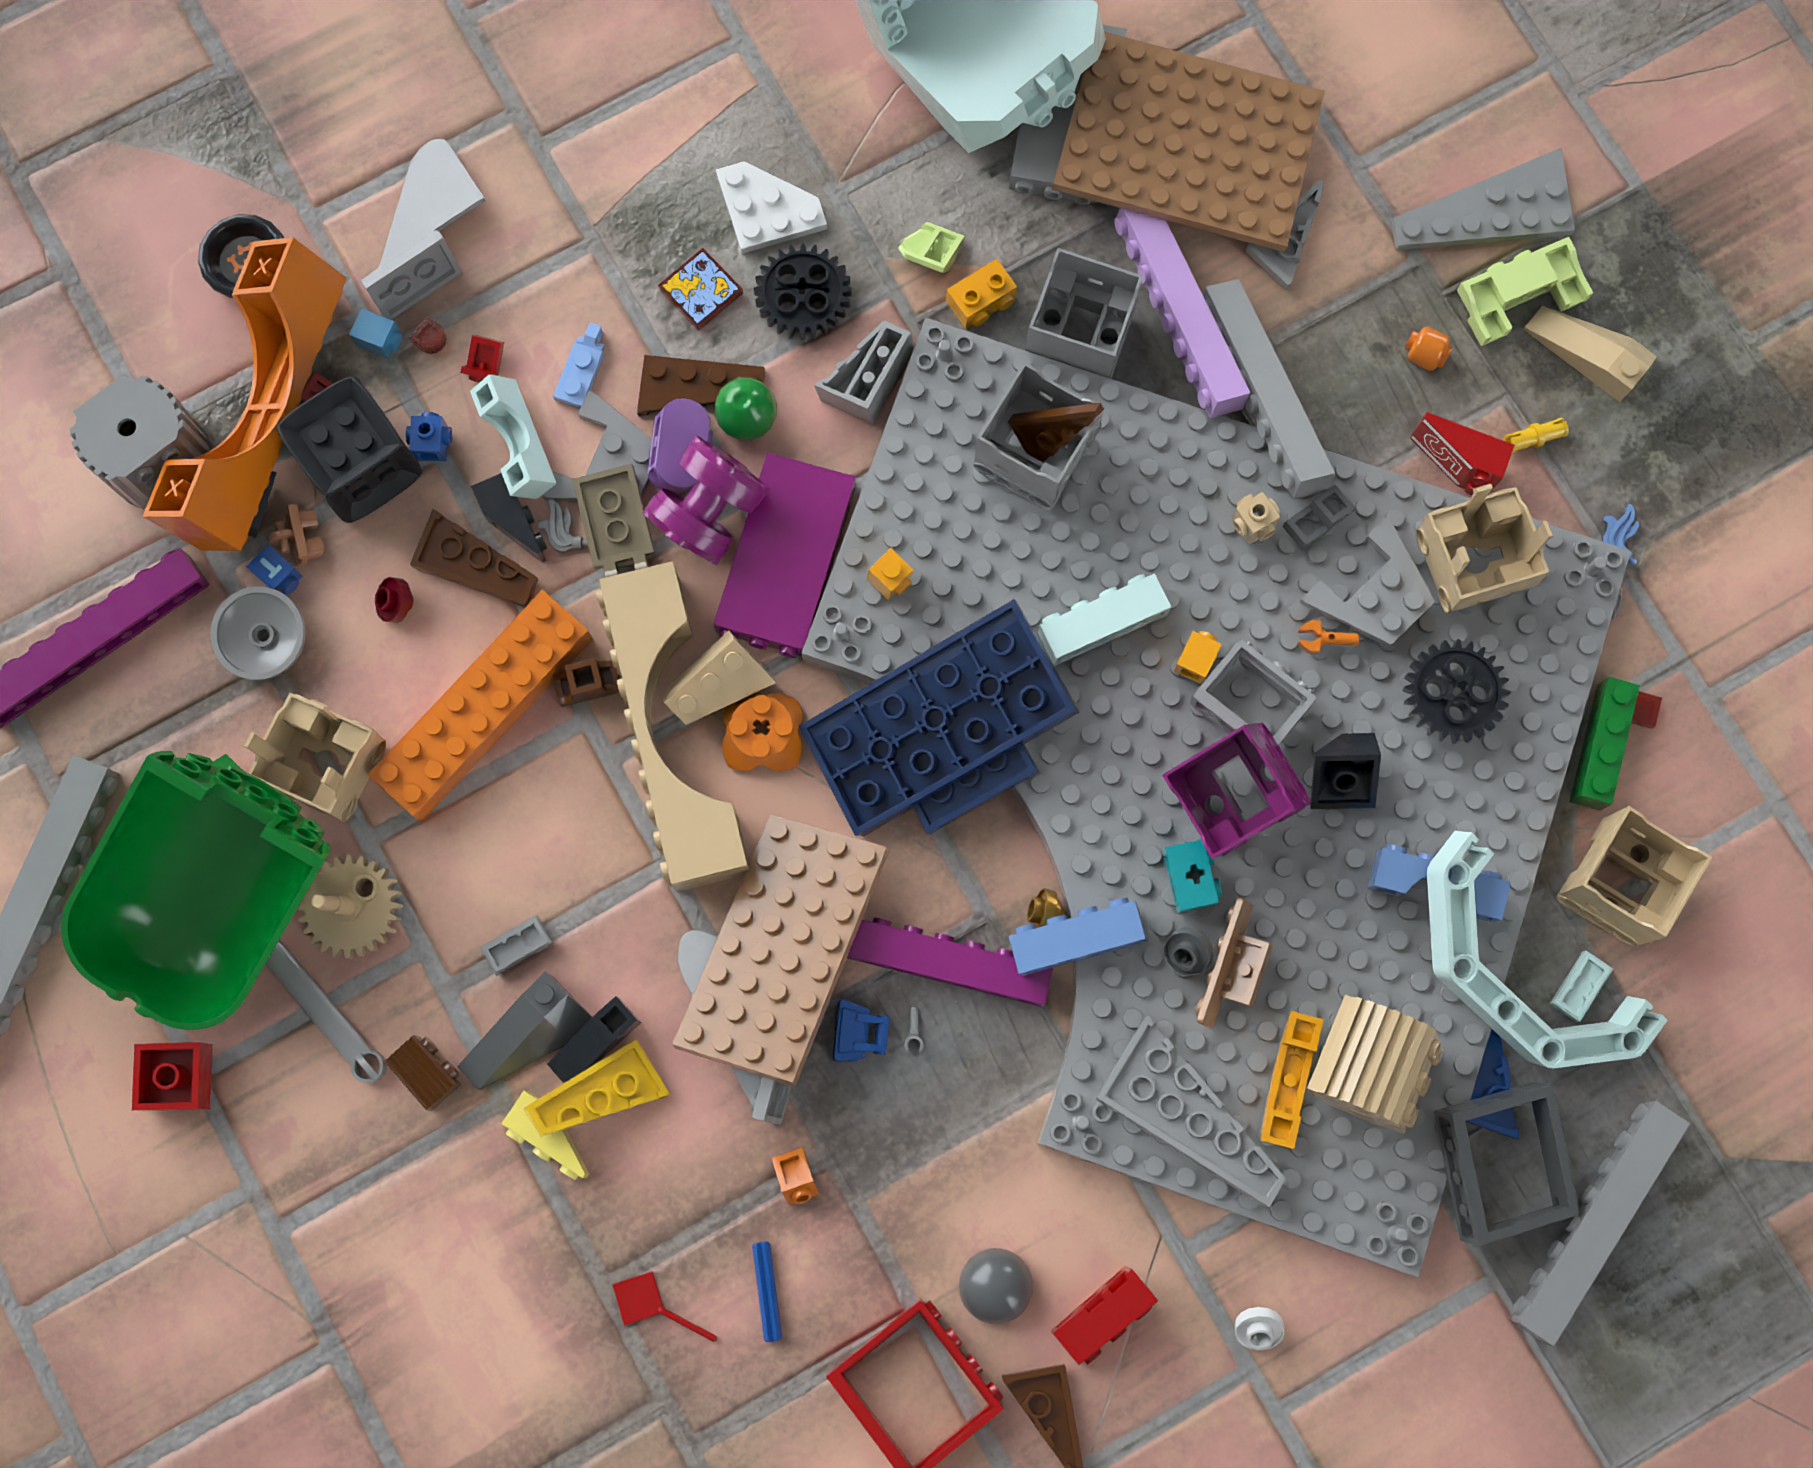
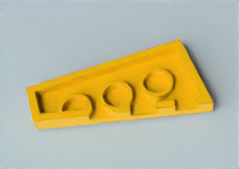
M636 1039L523 1109L539 1136L542 1137L667 1097L670 1093Z

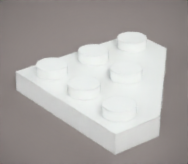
M745 161L716 169L718 181L742 254L827 229V223L818 197Z

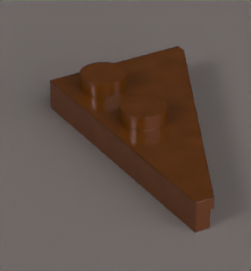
M1100 402L1015 413L1008 420V423L1026 454L1044 463L1047 458L1055 455L1060 447H1064L1075 438L1081 429L1089 426L1104 408Z
M1065 1364L1002 1374L1003 1382L1065 1468H1083Z

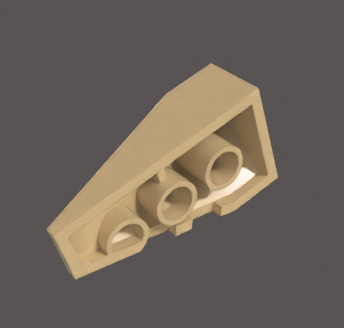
M1545 306L1538 310L1523 329L1619 402L1634 388L1657 357L1631 337Z

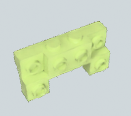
M1569 237L1532 253L1530 250H1526L1515 256L1513 261L1509 263L1498 262L1489 267L1487 272L1462 282L1457 289L1470 314L1467 321L1481 346L1508 335L1513 327L1504 312L1505 310L1550 291L1562 312L1587 301L1593 294L1579 265L1576 249Z

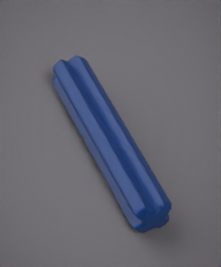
M767 1241L753 1244L752 1249L763 1336L765 1342H775L781 1340L782 1332L771 1246Z

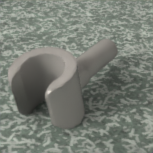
M911 1007L909 1035L904 1042L907 1052L908 1042L911 1039H917L920 1042L919 1053L923 1050L924 1046L923 1039L919 1036L918 1007Z

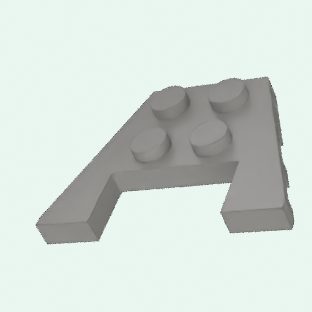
M588 390L578 416L580 419L606 429L586 475L632 463L641 497L643 498L650 482L647 473L652 439L593 391ZM553 471L552 473L557 484L542 495L544 500L553 499L555 501L557 499L578 502L572 481L573 478Z
M1386 517L1366 537V540L1388 560L1379 571L1346 602L1320 580L1301 598L1299 603L1309 609L1311 607L1323 613L1325 617L1333 621L1338 620L1352 627V630L1390 647L1436 601L1392 521Z

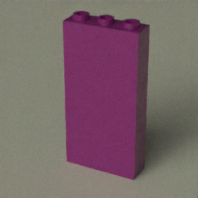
M767 452L759 479L768 485L770 490L759 506L755 507L753 512L747 515L713 625L715 631L719 633V637H722L729 630L736 638L749 641V645L754 648L766 650L767 647L778 649V653L785 657L796 658L797 655L802 656V650L827 585L856 489V476Z

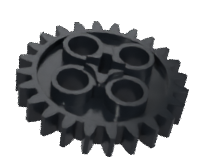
M804 243L801 244L800 251H795L792 244L789 245V253L787 254L778 249V259L768 256L770 267L760 266L762 275L755 277L756 284L759 286L754 287V295L758 297L755 299L756 307L761 308L759 310L761 318L768 317V327L777 324V334L779 335L787 329L789 339H792L795 332H799L801 340L805 339L806 332H810L812 337L816 339L817 330L819 329L827 335L828 324L837 328L838 320L836 316L840 318L846 317L843 308L850 307V299L847 297L852 296V288L848 287L850 276H844L846 273L845 265L837 267L839 263L838 257L834 256L828 259V249L818 254L817 245L815 244L811 251H806ZM785 274H792L795 276V278L791 281H784L781 279V277ZM815 274H822L823 276H825V278L821 281H814L811 279V277ZM801 289H806L805 294H800ZM785 302L795 304L793 308L788 310L780 307ZM815 302L825 304L822 309L818 310L810 307Z
M1457 639L1451 648L1447 640H1444L1440 644V650L1432 644L1428 648L1429 655L1422 651L1417 656L1420 662L1413 661L1409 667L1415 673H1407L1404 677L1405 680L1412 683L1402 689L1403 692L1411 694V697L1404 701V705H1414V709L1408 714L1409 717L1419 715L1421 719L1416 726L1419 728L1427 724L1429 726L1427 730L1428 736L1438 731L1439 741L1441 742L1447 735L1451 736L1452 744H1456L1459 741L1460 735H1462L1466 743L1472 740L1473 733L1477 738H1482L1485 735L1483 728L1492 731L1495 728L1492 720L1499 722L1503 719L1504 716L1498 710H1505L1509 706L1508 703L1501 700V698L1511 694V691L1501 687L1509 681V678H1499L1498 674L1504 669V666L1493 667L1492 663L1495 661L1496 656L1493 655L1487 659L1483 657L1485 647H1482L1478 652L1473 651L1474 644L1472 641L1465 648H1462L1460 639ZM1450 663L1459 664L1463 669V675L1453 674L1450 670ZM1436 670H1439L1442 676L1437 675ZM1427 684L1438 686L1440 696L1434 697L1430 695L1426 688ZM1473 686H1479L1485 691V699L1475 697L1472 691ZM1454 688H1460L1461 692L1458 695L1454 696L1451 693ZM1456 707L1460 709L1463 715L1462 720L1453 719L1449 713V708ZM1471 707H1475L1477 709V712L1474 713L1471 710Z

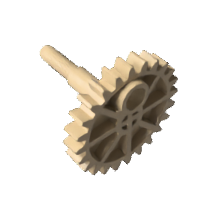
M347 855L345 863L341 857H334V866L329 862H324L322 866L324 872L319 871L315 881L304 897L306 899L305 904H301L298 907L299 910L305 911L306 914L299 918L298 922L308 923L309 925L304 929L303 934H314L310 943L312 945L322 943L320 950L322 953H328L332 949V957L340 958L343 951L346 959H353L355 951L359 957H366V947L372 952H377L378 946L376 942L379 941L387 944L388 939L384 934L386 932L396 933V929L391 926V922L401 921L402 919L394 914V910L403 908L402 904L395 903L394 900L402 892L391 889L397 883V880L392 878L386 880L385 878L389 874V870L383 868L377 872L379 862L373 860L368 865V858L363 856L359 857L357 863L354 855ZM368 880H371L374 890L371 895L366 897L362 890L363 885Z

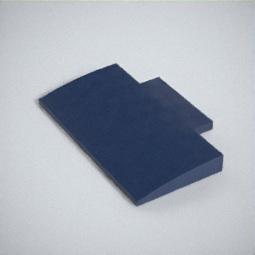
M1013 599L799 725V728L855 836L864 837L913 808L927 834H932L1039 773L1025 744L1080 712L1019 604Z

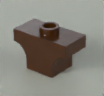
M596 658L568 664L565 665L564 671L553 675L561 707L620 693L617 684L619 675L617 669L613 666L612 660L598 661Z

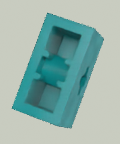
M1202 839L1165 847L1162 853L1177 915L1216 906L1219 903L1218 897H1222V889L1219 879L1212 876L1210 866L1214 865V858L1212 859ZM1191 868H1193L1195 874L1200 873L1201 875L1197 880V884H1194L1193 879L1186 878Z

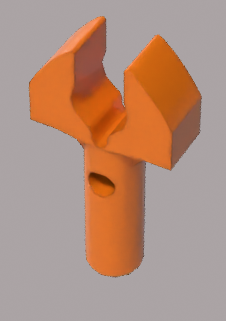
M1311 620L1300 627L1298 633H1312L1318 638L1314 641L1299 640L1297 644L1308 654H1319L1320 648L1325 644L1357 646L1360 637L1357 633L1326 632L1321 627V621Z

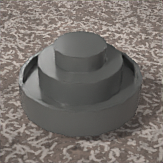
M1184 927L1174 931L1166 940L1164 955L1168 964L1175 971L1183 975L1194 976L1201 974L1210 965L1213 958V947L1209 939L1202 932L1194 928Z

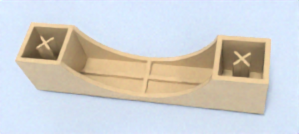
M673 561L599 579L601 589L596 590L600 609L603 610L605 617L608 616V619L603 620L606 636L609 638L611 646L615 645V649L610 650L611 659L618 675H622V679H618L617 684L621 698L624 699L625 705H629V709L624 710L628 728L631 729L632 735L636 734L637 738L631 740L635 758H638L639 764H643L644 768L638 771L642 788L651 797V800L646 801V807L650 820L653 821L654 825L657 824L658 831L653 832L657 850L660 851L661 855L665 856L666 862L660 863L664 881H667L668 886L672 885L677 892L744 876L746 871L750 870L733 804L705 796L683 783L664 764L654 741L651 713L656 685L663 669L673 654L682 644L693 637L680 580Z

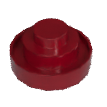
M388 577L379 585L375 594V607L377 615L382 621L399 623L403 621L413 607V596L408 583L404 579Z

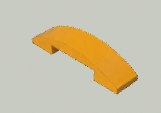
M1290 1011L1272 1074L1260 1141L1294 1149L1301 1116L1299 1115L1313 1054L1317 1051L1324 1019Z

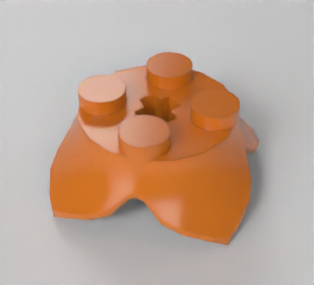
M754 693L726 706L723 713L726 734L723 739L722 750L728 767L739 771H750L759 765H763L772 771L779 772L796 768L802 753V742L798 735V727L802 723L803 714L798 700L782 693H771L768 695ZM758 724L769 725L767 727L769 731L767 735L763 733L754 734L757 731L756 726Z

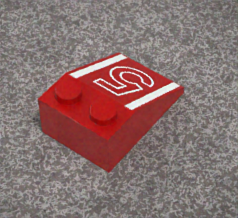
M1429 412L1425 413L1410 436V439L1454 484L1465 489V492L1469 495L1474 494V488L1487 484H1492V490L1504 477L1515 446L1509 442Z

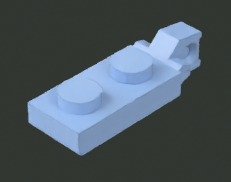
M589 323L584 338L578 336L576 343L574 342L554 392V400L581 408L588 390L591 391L604 358L603 350L605 346L600 343L604 333L601 326Z

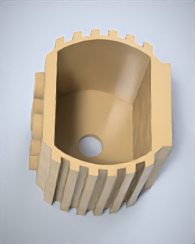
M1345 995L1307 1089L1315 1098L1374 1125L1376 1124L1393 1132L1404 1134L1406 1128H1413L1419 1113V1109H1416L1419 1095L1425 1097L1431 1083V1078L1428 1077L1432 1064L1438 1065L1444 1047L1441 1046L1436 1029L1428 1026V1024L1415 1020L1408 1015L1406 1016L1399 1011L1389 1009L1386 1006L1375 1004V1002Z

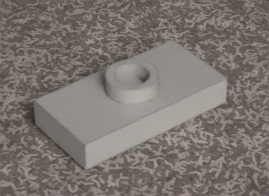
M535 915L480 948L494 974L498 976L549 947L553 942L541 920Z

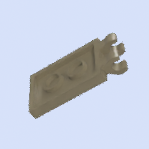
M633 464L572 479L593 567L595 569L604 568L605 578L620 574L618 568L633 564L635 565V570L650 567L647 556L655 554L647 518L643 514L644 505Z

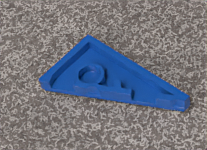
M1492 1028L1470 1100L1510 1089L1511 1079L1507 1056L1503 1054L1501 1037ZM1513 1107L1465 1121L1512 1139H1519L1520 1136L1519 1128H1516Z

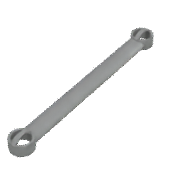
M279 940L266 963L267 967L351 1065L352 1074L357 1080L365 1083H375L381 1080L387 1070L384 1056L369 1047ZM371 1054L378 1058L380 1062L378 1073L367 1063L364 1056ZM359 1064L372 1077L371 1079L365 1078L360 1074Z

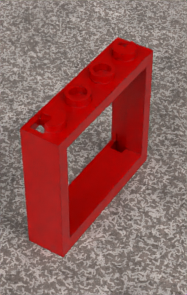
M921 1298L826 1375V1378L894 1468H933L1004 1410L999 1402L1004 1396L992 1381L986 1385L979 1375L983 1371L982 1367L972 1354L967 1358L958 1348L962 1344L960 1338L951 1327L945 1331L938 1321L942 1317L941 1313L931 1300L925 1304ZM917 1314H920L988 1405L915 1465H912L844 1374Z

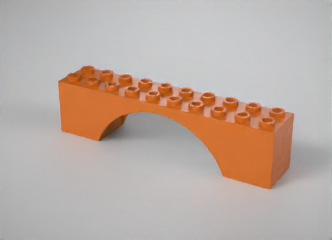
M294 237L253 242L232 293L245 318L253 351L252 387L241 419L228 437L209 452L191 459L165 460L142 516L202 551H241L246 543L252 521L258 513L259 503L264 490L269 484V477L275 462L280 456L283 440L277 432V426L300 404L302 392L307 380L311 376L312 366L317 353L321 350L322 340L332 321L334 309L342 296L346 277Z

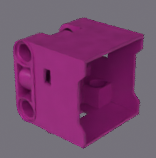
M1262 722L1241 726L1162 775L1200 834L1203 845L1212 859L1220 855L1225 856L1247 843L1257 834L1278 822L1280 823L1311 804L1305 788L1274 737ZM1239 757L1269 804V807L1247 820H1244L1241 815L1242 810L1226 783L1215 772ZM1266 766L1270 770L1275 780H1271L1266 776ZM1214 795L1223 800L1224 808L1220 813H1216L1211 809L1210 801Z

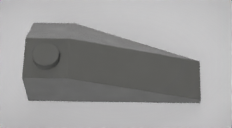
M545 971L514 1002L457 1067L481 1090L514 1073L516 1070L563 1048L592 1016L551 974Z

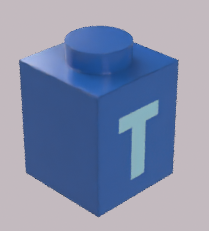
M269 545L246 566L269 588L287 595L298 587L299 580L303 577Z

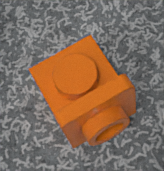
M803 1147L772 1158L781 1191L788 1205L806 1203L812 1197L819 1194Z

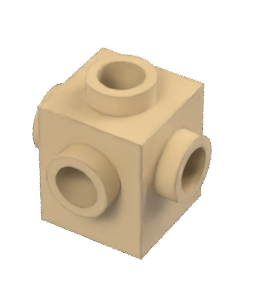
M1261 492L1256 496L1249 494L1237 502L1232 518L1233 526L1240 536H1244L1248 544L1258 539L1260 541L1265 540L1276 532V526L1280 519V510L1272 498L1268 499Z

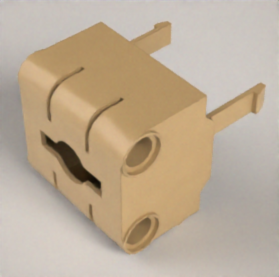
M1492 484L1474 488V494L1469 501L1428 513L1420 527L1416 530L1418 545L1425 556L1438 591L1441 606L1446 613L1538 586L1549 573L1544 559L1543 546L1549 539L1553 538V534L1547 521L1542 522L1536 530L1528 507L1522 502L1517 487L1503 489L1490 495L1488 494L1493 488ZM1478 548L1485 552L1500 548L1503 558L1489 562L1485 571L1474 574L1464 570L1470 562L1466 552L1467 549Z
M289 693L283 707L276 712L264 737L261 738L253 732L248 736L243 747L255 753L254 763L248 773L273 786L286 796L346 822L352 816L357 801L369 779L367 774L375 767L384 753L386 740L378 735L376 730L328 710V705L314 699L309 700L300 695ZM304 748L317 754L322 751H331L337 755L339 763L346 766L347 769L342 776L333 768L328 767L324 776L319 777L313 771L312 764L298 758Z

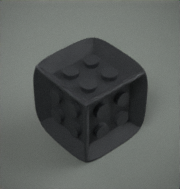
M354 376L344 378L322 390L290 412L277 426V432L292 456L316 488L325 495L332 510L345 523L357 521L377 510L406 490L422 474V468L413 453L399 437L395 428L360 380Z

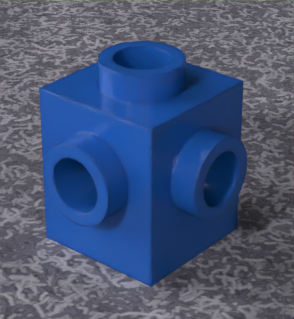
M424 412L421 416H411V426L406 427V443L409 445V450L417 461H446L447 445L452 444V428L448 427L444 418L437 413Z

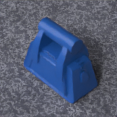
M843 999L840 1000L837 1008L833 1061H858V1059L866 1058V1052L886 1055L890 1017L873 1016L870 1013L871 1010L860 1004ZM869 1024H876L874 1045L867 1043Z

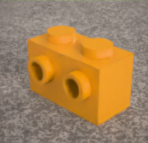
M996 258L948 288L946 302L965 329L973 325L977 327L985 323L993 312L998 309L1000 311L1006 310L1014 303L1017 286Z

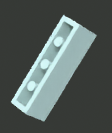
M1155 573L1147 577L1144 574L1138 575L1127 582V586L1118 590L1116 587L1109 588L1099 594L1100 598L1090 603L1088 600H1082L1074 604L1070 608L1071 611L1061 616L1057 612L1045 617L1042 620L1043 624L1039 626L1038 634L1053 665L1061 664L1167 616L1171 605Z

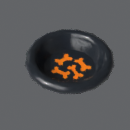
M237 214L220 220L207 231L199 245L198 265L203 279L214 291L233 298L232 293L252 243L255 241L283 239V234L272 222L257 215Z

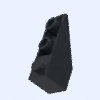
M502 473L472 485L473 493L487 521L539 561H546L542 552L547 549L540 532L534 534L530 524L535 522L528 505L522 507L518 497L510 496Z
M615 996L568 1041L547 1065L565 1083L599 1062L642 1022L619 997Z

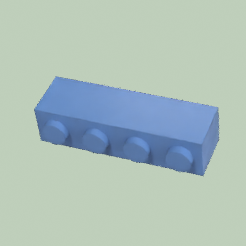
M1121 898L1109 902L1110 908L1098 911L1097 906L1079 910L1078 917L1066 920V916L1061 915L1047 919L1046 926L1035 928L1034 924H1029L1016 928V934L1010 935L1009 940L1018 973L1025 976L1148 942L1138 904L1135 901L1129 902L1128 898Z

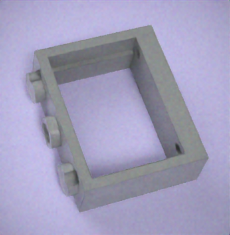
M1240 638L1195 692L1190 704L1228 734L1243 725H1247V722L1210 694L1239 659L1298 705L1296 710L1273 736L1279 746L1310 709L1317 697L1313 695L1314 691L1306 683L1300 680L1296 682L1288 676V671L1282 664L1277 661L1270 662L1262 655L1263 652L1258 646L1253 645L1250 641L1246 643Z

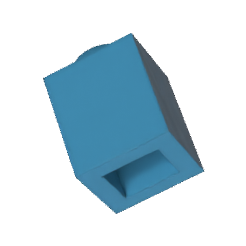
M362 308L349 333L350 338L357 347L388 359L392 352L399 348L402 339L401 331L395 321Z

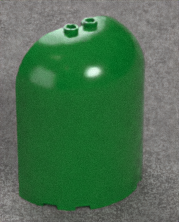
M160 751L146 756L69 896L62 914L61 935L65 951L76 970L90 983L105 991L108 997L116 1001H123L127 997L136 1002L134 1009L139 1015L152 1018L166 1026L183 1030H199L225 1021L242 1005L330 852V845L323 842L324 831L314 819L304 818L300 814L302 809L300 805L259 778L231 765L227 769L213 766V761L210 758L188 753L186 758L174 757L175 754L172 751Z

